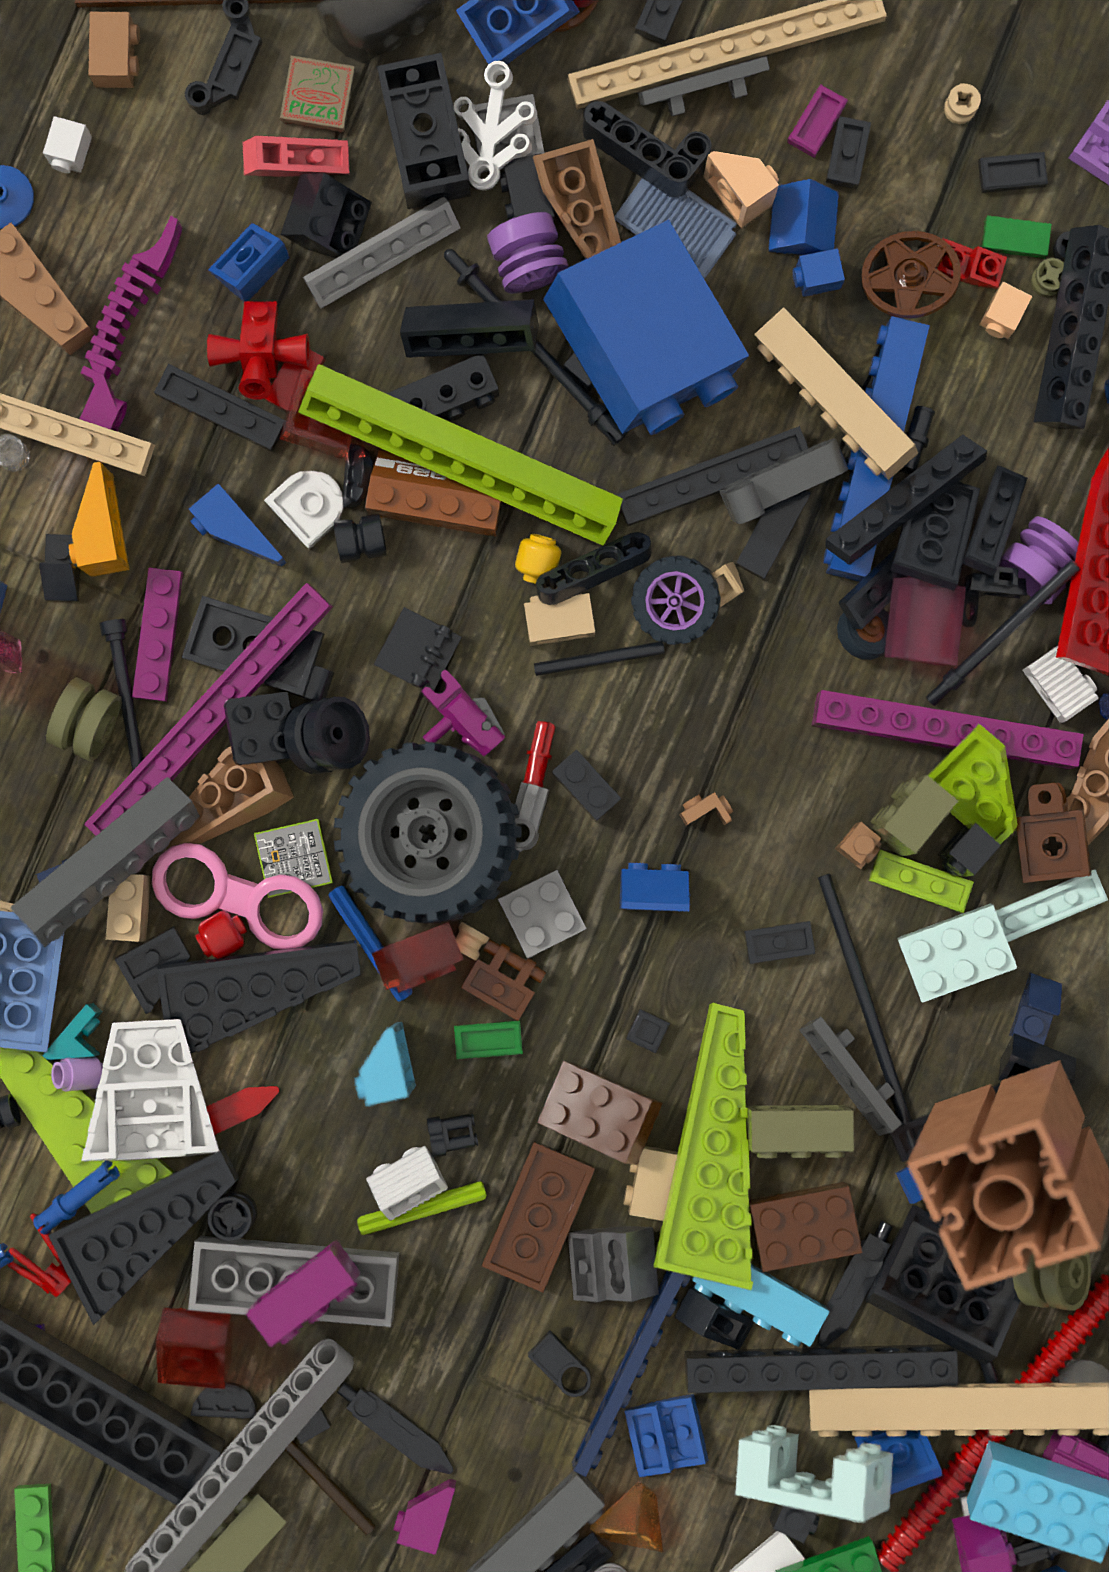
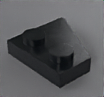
M172 926L115 957L116 963L146 1014L152 1011L160 998L157 966L184 963L190 957V952L176 927Z

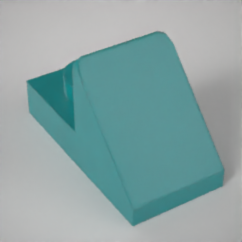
M94 1003L86 1004L42 1056L47 1060L100 1055L93 1046L82 1038V1035L84 1034L88 1037L98 1027L100 1021L97 1018L103 1011Z

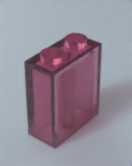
M909 576L907 578H893L884 657L930 665L957 666L966 587L957 585L955 591H951Z

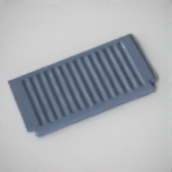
M643 178L614 217L616 222L635 235L669 220L704 279L736 236L732 229L737 226V223L690 190L681 197H671Z

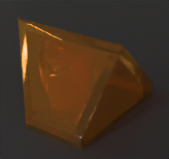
M638 1481L590 1526L595 1534L606 1541L663 1552L657 1496L652 1489L641 1481Z

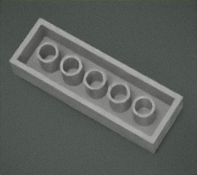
M200 1236L194 1243L188 1310L247 1315L246 1312L258 1298L327 1246L244 1239L225 1241L217 1237ZM343 1248L360 1270L356 1280L358 1285L354 1288L355 1291L338 1303L335 1298L330 1301V1306L326 1309L327 1312L316 1321L391 1327L394 1320L399 1252Z

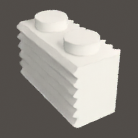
M1056 646L1022 671L1057 720L1063 723L1096 701L1098 696L1094 693L1097 691V687L1093 680L1086 674L1083 676L1075 666L1076 664L1056 658L1058 648Z
M426 1146L407 1150L403 1154V1158L392 1164L386 1163L378 1166L374 1170L373 1175L366 1178L381 1212L389 1221L394 1220L395 1217H400L401 1214H405L407 1211L412 1210L413 1207L423 1204L424 1201H428L431 1197H435L436 1194H441L442 1191L448 1189L433 1155Z

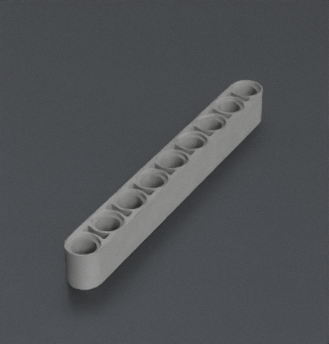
M331 1339L320 1341L133 1556L125 1572H180L350 1374L354 1364L351 1354Z

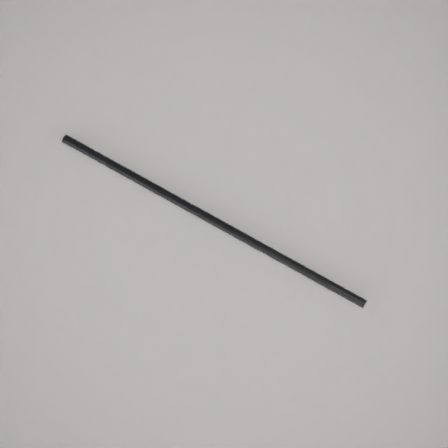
M829 873L817 878L885 1082H888L895 1091L891 1096L897 1118L902 1123L901 1125L912 1121ZM914 1128L905 1132L911 1150L915 1148L917 1143ZM993 1360L987 1365L979 1362L986 1383L998 1382L999 1378Z

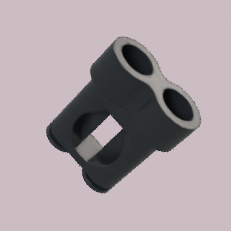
M473 1113L471 1115L465 1114L440 1119V1116L426 1118L433 1158L446 1156V1152L478 1146L477 1134L474 1133L475 1135H473L472 1125L473 1127L475 1126ZM463 1128L469 1129V1134L448 1137L447 1131Z

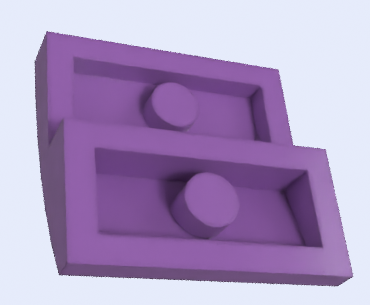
M1109 101L1106 102L1069 157L1070 160L1108 185Z

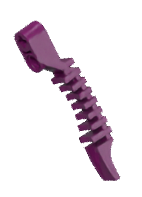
M170 216L161 238L152 248L139 254H133L129 264L124 263L121 269L124 274L122 278L117 277L114 283L117 287L116 291H111L108 296L110 304L108 307L104 306L101 312L104 319L103 321L99 320L96 325V329L99 331L98 335H93L90 341L93 345L92 351L88 350L85 355L92 369L83 366L81 370V375L95 385L80 416V420L116 432L119 431L127 411V402L115 398L109 383L111 374L119 376L121 368L115 364V361L108 359V357L111 356L119 360L122 352L117 349V345L111 343V340L123 344L126 338L116 328L119 326L128 330L131 325L125 318L126 315L122 314L123 311L136 317L139 311L129 298L143 305H146L149 299L143 293L144 290L135 285L139 284L157 295L161 290V287L156 283V279L143 273V270L164 279L174 258L183 229L179 220L173 216Z

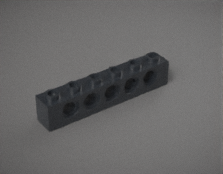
M1093 225L1071 228L1034 423L1054 429H1085L1109 305V228Z

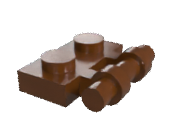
M489 939L483 950L494 956L492 962L488 965L477 959L461 988L519 1021L535 993L524 986L525 982L530 977L541 983L546 971L535 966L537 962L528 958L525 960L511 952V947L504 943L499 945ZM503 962L520 972L516 980L498 971Z

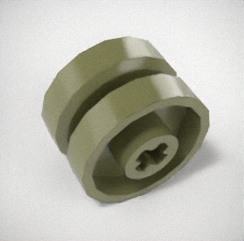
M75 677L66 686L53 710L47 728L46 742L63 750L73 745L74 755L93 762L104 749L116 725L122 704L121 696L105 689L95 694L93 684Z
M1032 1251L1026 1272L1013 1275L1014 1288L1019 1300L1024 1305L1043 1308L1051 1306L1055 1309L1075 1311L1082 1306L1090 1287V1255L1088 1252L1037 1268L1035 1264L1036 1257Z

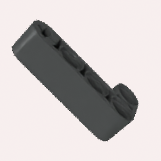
M833 438L721 488L719 492L731 521L741 524L765 513L764 509L846 472L848 467L837 439Z

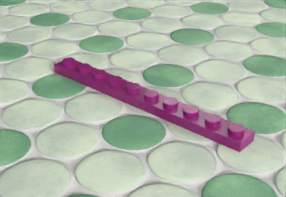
M306 583L85 822L86 827L97 836L166 777L173 781L226 724L225 701L232 698L251 696L333 606L311 584Z

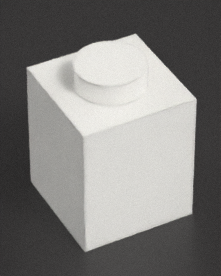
M54 116L43 154L53 169L63 173H70V170L81 173L92 136L86 125Z

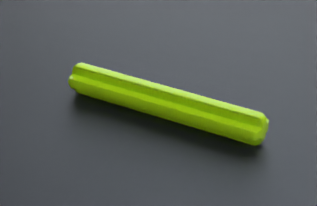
M480 1181L436 1194L435 1197H431L428 1201H424L423 1204L413 1207L412 1210L401 1214L400 1217H395L394 1220L389 1221L381 1211L360 1216L357 1219L359 1231L362 1235L370 1234L484 1200L487 1194L484 1184Z

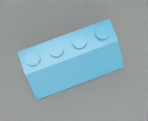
M397 1022L385 1030L360 1069V1076L355 1078L359 1099L365 1098L367 1105L408 1097L416 1087L402 1022Z

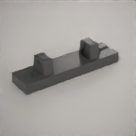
M767 56L759 57L637 93L640 105L666 100L670 115L676 116L685 113L682 94L728 82L732 98L743 97L747 95L744 78L770 70Z
M822 1017L809 1021L799 1029L878 1136L891 1133L902 1124L885 1102L895 1093L889 1083L880 1084L875 1088L845 1049L855 1040L848 1029L840 1031L835 1035Z

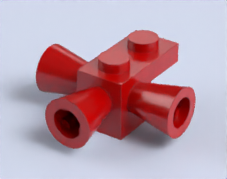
M244 301L240 340L208 334L207 357L209 366L241 361L243 375L238 389L243 396L250 399L260 400L267 398L271 394L270 378H277L278 361L309 367L310 343L308 334L279 340L276 338L277 301Z

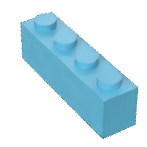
M752 1264V1290L691 1276L692 1281L696 1282L695 1289L709 1297H712L714 1293L725 1299L723 1304L739 1314H741L742 1310L754 1315L753 1321L767 1330L774 1326L784 1332L782 1338L797 1347L801 1343L811 1347L830 1312L822 1303L767 1272H763Z

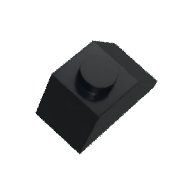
M691 1287L675 1315L676 1319L700 1336L737 1350L741 1349L754 1324L751 1317L742 1312L739 1314L726 1307L722 1301L709 1297Z

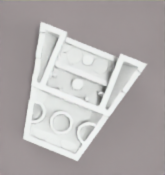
M180 1019L112 1023L82 1161H127L188 1157L219 1151Z

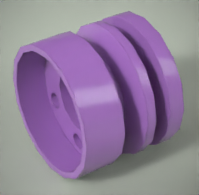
M547 212L525 214L500 224L487 235L494 260L503 262L498 267L500 277L504 278L502 284L505 292L522 293L544 287L552 283L559 272L569 268L567 260L563 258L564 251L562 246L552 245L558 239V233L551 214Z
M1037 516L1029 523V529H1025L1020 533V539L1023 544L1012 543L1002 554L999 566L1018 568V578H1026L1027 594L1032 597L1071 559L1075 561L1078 541L1054 522ZM1066 583L1045 604H1052L1066 588Z

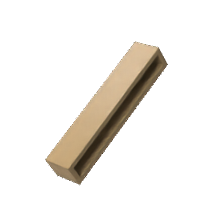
M784 307L754 334L760 344L756 347L759 353L768 362L774 359L780 365V368L777 370L788 384L791 385L794 381L802 389L799 394L810 407L816 404L824 412L820 415L821 418L832 430L838 427L845 434L842 440L854 453L860 450L867 457L864 463L873 474L878 476L882 473L889 480L918 454L915 444Z

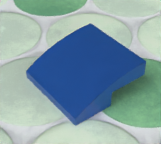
M694 1394L650 1402L625 1410L639 1477L671 1473L674 1468L707 1463L708 1455Z

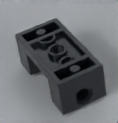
M442 53L377 66L407 208L413 209L427 206L442 197L450 201L471 196L469 176ZM419 118H428L432 121L433 125L429 131L419 132L414 128L415 122Z

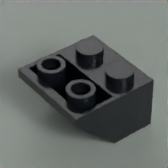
M325 173L301 174L280 235L304 249L332 258H338L358 246L372 202Z

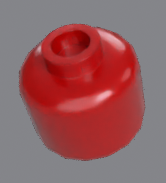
M222 910L199 923V933L195 937L208 958L213 956L216 959L231 955L244 946L242 934L246 933L247 929L238 914L232 917L227 911Z

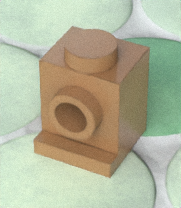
M858 822L835 849L856 867L862 869L879 852V847L882 845L879 842L881 838L865 824Z

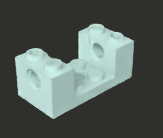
M768 1425L763 1431L755 1430L752 1431V1435L739 1439L735 1495L864 1522L889 1509L893 1453L881 1451V1446L864 1443L860 1445V1448L847 1450L846 1456L841 1455L834 1458L833 1479H826L825 1482L816 1480L814 1474L796 1472L798 1434L788 1433L786 1427Z

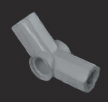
M521 782L515 803L519 811V815H515V823L518 827L528 826L530 836L525 842L519 843L515 841V850H520L521 852L531 849L536 845L539 837V826L549 795L548 789Z

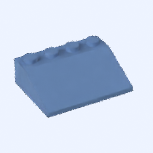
M0 911V1047L47 1052L64 934L44 947L23 925L16 914L8 911Z

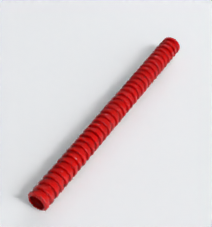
M1107 1274L1100 1276L1102 1279L1100 1283L1095 1282L1093 1284L1095 1289L1088 1291L1089 1296L1085 1299L1082 1306L1075 1310L1076 1312L1073 1315L1069 1314L1067 1316L1068 1322L1066 1324L1064 1322L1061 1323L1062 1329L1054 1332V1335H1056L1054 1339L1049 1338L1047 1340L1049 1345L1046 1348L1042 1346L1040 1356L1037 1354L1034 1356L1036 1361L1033 1364L1029 1362L1027 1365L1029 1369L1026 1372L1023 1370L1021 1372L1022 1378L1020 1380L1016 1378L1014 1383H1053V1377L1058 1378L1060 1376L1058 1371L1061 1368L1065 1369L1067 1367L1065 1365L1066 1361L1073 1360L1071 1355L1074 1352L1078 1353L1080 1351L1078 1348L1080 1344L1085 1345L1087 1343L1085 1338L1087 1336L1092 1337L1093 1333L1091 1331L1094 1327L1098 1329L1100 1327L1098 1322L1100 1320L1105 1321L1106 1319L1105 1314L1109 1312V1276ZM975 1430L976 1434L967 1438L969 1442L961 1445L962 1451L960 1453L956 1451L954 1454L956 1458L953 1461L950 1459L947 1462L948 1468L941 1469L943 1475L934 1478L936 1481L934 1485L929 1484L927 1486L929 1491L927 1493L922 1492V1499L914 1502L916 1507L914 1509L909 1508L907 1511L909 1515L901 1518L902 1524L900 1526L896 1524L894 1527L896 1531L887 1535L888 1541H882V1548L875 1550L878 1561L891 1572H899L898 1566L906 1563V1556L911 1557L913 1555L911 1550L913 1548L917 1549L920 1546L918 1543L920 1539L925 1540L927 1538L925 1533L933 1530V1523L938 1524L940 1522L938 1517L940 1515L945 1516L947 1506L951 1508L953 1506L952 1500L954 1498L959 1499L960 1495L958 1493L961 1490L965 1491L967 1489L965 1484L973 1482L972 1476L977 1473L988 1441L999 1444L1001 1441L1005 1442L1007 1440L1005 1436L989 1435V1430Z

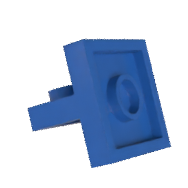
M873 1430L872 1436L854 1437L858 1448L864 1443L876 1444L881 1446V1451L893 1453L890 1494L943 1475L927 1436L920 1435V1430H906V1436H887L886 1430Z

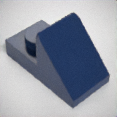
M1029 973L1009 1036H1013L1015 1033L1044 1045L1053 1015H1060L1062 984Z

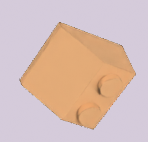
M716 151L708 154L703 177L741 228L773 206L779 187V179L771 166L767 165L765 167L759 158Z

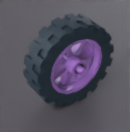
M681 555L661 558L645 568L634 584L633 596L631 597L634 617L641 625L640 628L645 633L651 635L656 641L666 642L670 645L689 643L701 637L711 627L718 615L721 601L718 583L714 579L712 572L696 559ZM669 576H677L675 591L672 592L662 579ZM682 577L689 579L695 587L684 593L681 592ZM657 584L668 595L667 598L652 599L653 591ZM699 591L700 606L686 601V597ZM667 603L668 608L660 618L655 612L653 604ZM681 606L697 611L696 615L686 622ZM673 609H676L680 624L665 622Z

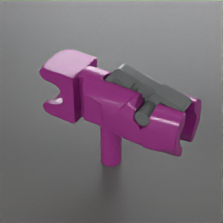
M445 669L440 675V678L446 685L443 693H435L429 687H425L421 691L433 707L444 716L422 738L426 742L436 743L449 730L451 732L456 730L462 736V742L471 746L484 757L505 738L504 732L486 699H471L457 680Z

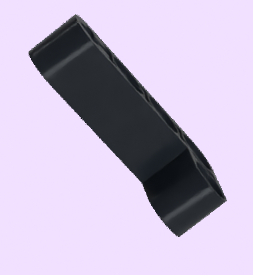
M592 102L584 111L582 133L586 140L593 139L597 148L668 196L681 197L686 194L705 170L712 143L710 138L702 132L694 131L689 133L677 148L673 149L605 102ZM626 138L630 142L622 143L618 139ZM696 150L701 155H693L689 151ZM645 156H652V157L656 158L657 160H655V161H649V160H646L644 157H645ZM672 174H679V175H681L683 178H682V179H675V178H673L671 175H672Z

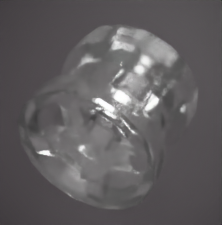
M11 434L1 435L0 466L12 472L23 469L29 462V449L16 436Z

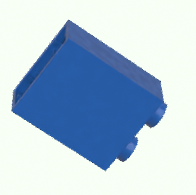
M669 220L559 272L543 299L622 434L643 423L650 435L657 434L678 422L685 415L680 404L698 395L704 407H709L723 400L739 387L732 375L747 359L749 354Z

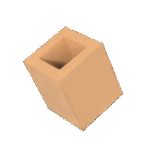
M1002 282L979 325L985 327V331L993 337L1009 339L1016 330L1032 296Z

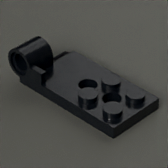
M202 596L182 658L225 672L246 649L249 640L256 638L274 617ZM227 628L231 631V640L228 644L220 646L216 640L217 634L220 630ZM311 630L262 684L310 701L325 699L334 672L315 666L325 634Z

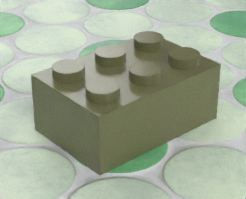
M927 775L917 779L913 777L911 780L903 781L891 795L894 801L890 806L881 807L870 821L874 825L871 830L881 838L880 841L898 856L916 854L958 800Z
M746 1105L748 1107L746 1131L747 1139H749V1149L754 1154H757L758 1158H777L778 1152H787L793 1158H810L811 1152H821V1154H825V1157L841 1158L845 1157V1152L854 1151L853 1110L846 1105Z

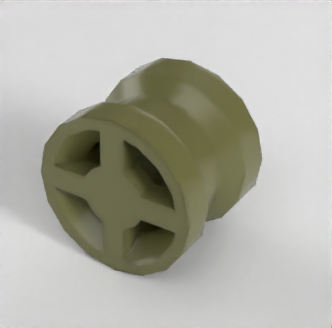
M1049 258L1039 264L1031 276V285L1037 294L1043 297H1051L1059 292L1064 262L1056 258Z

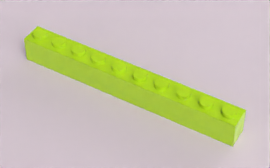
M318 364L303 398L299 413L600 545H604L616 525L623 498Z

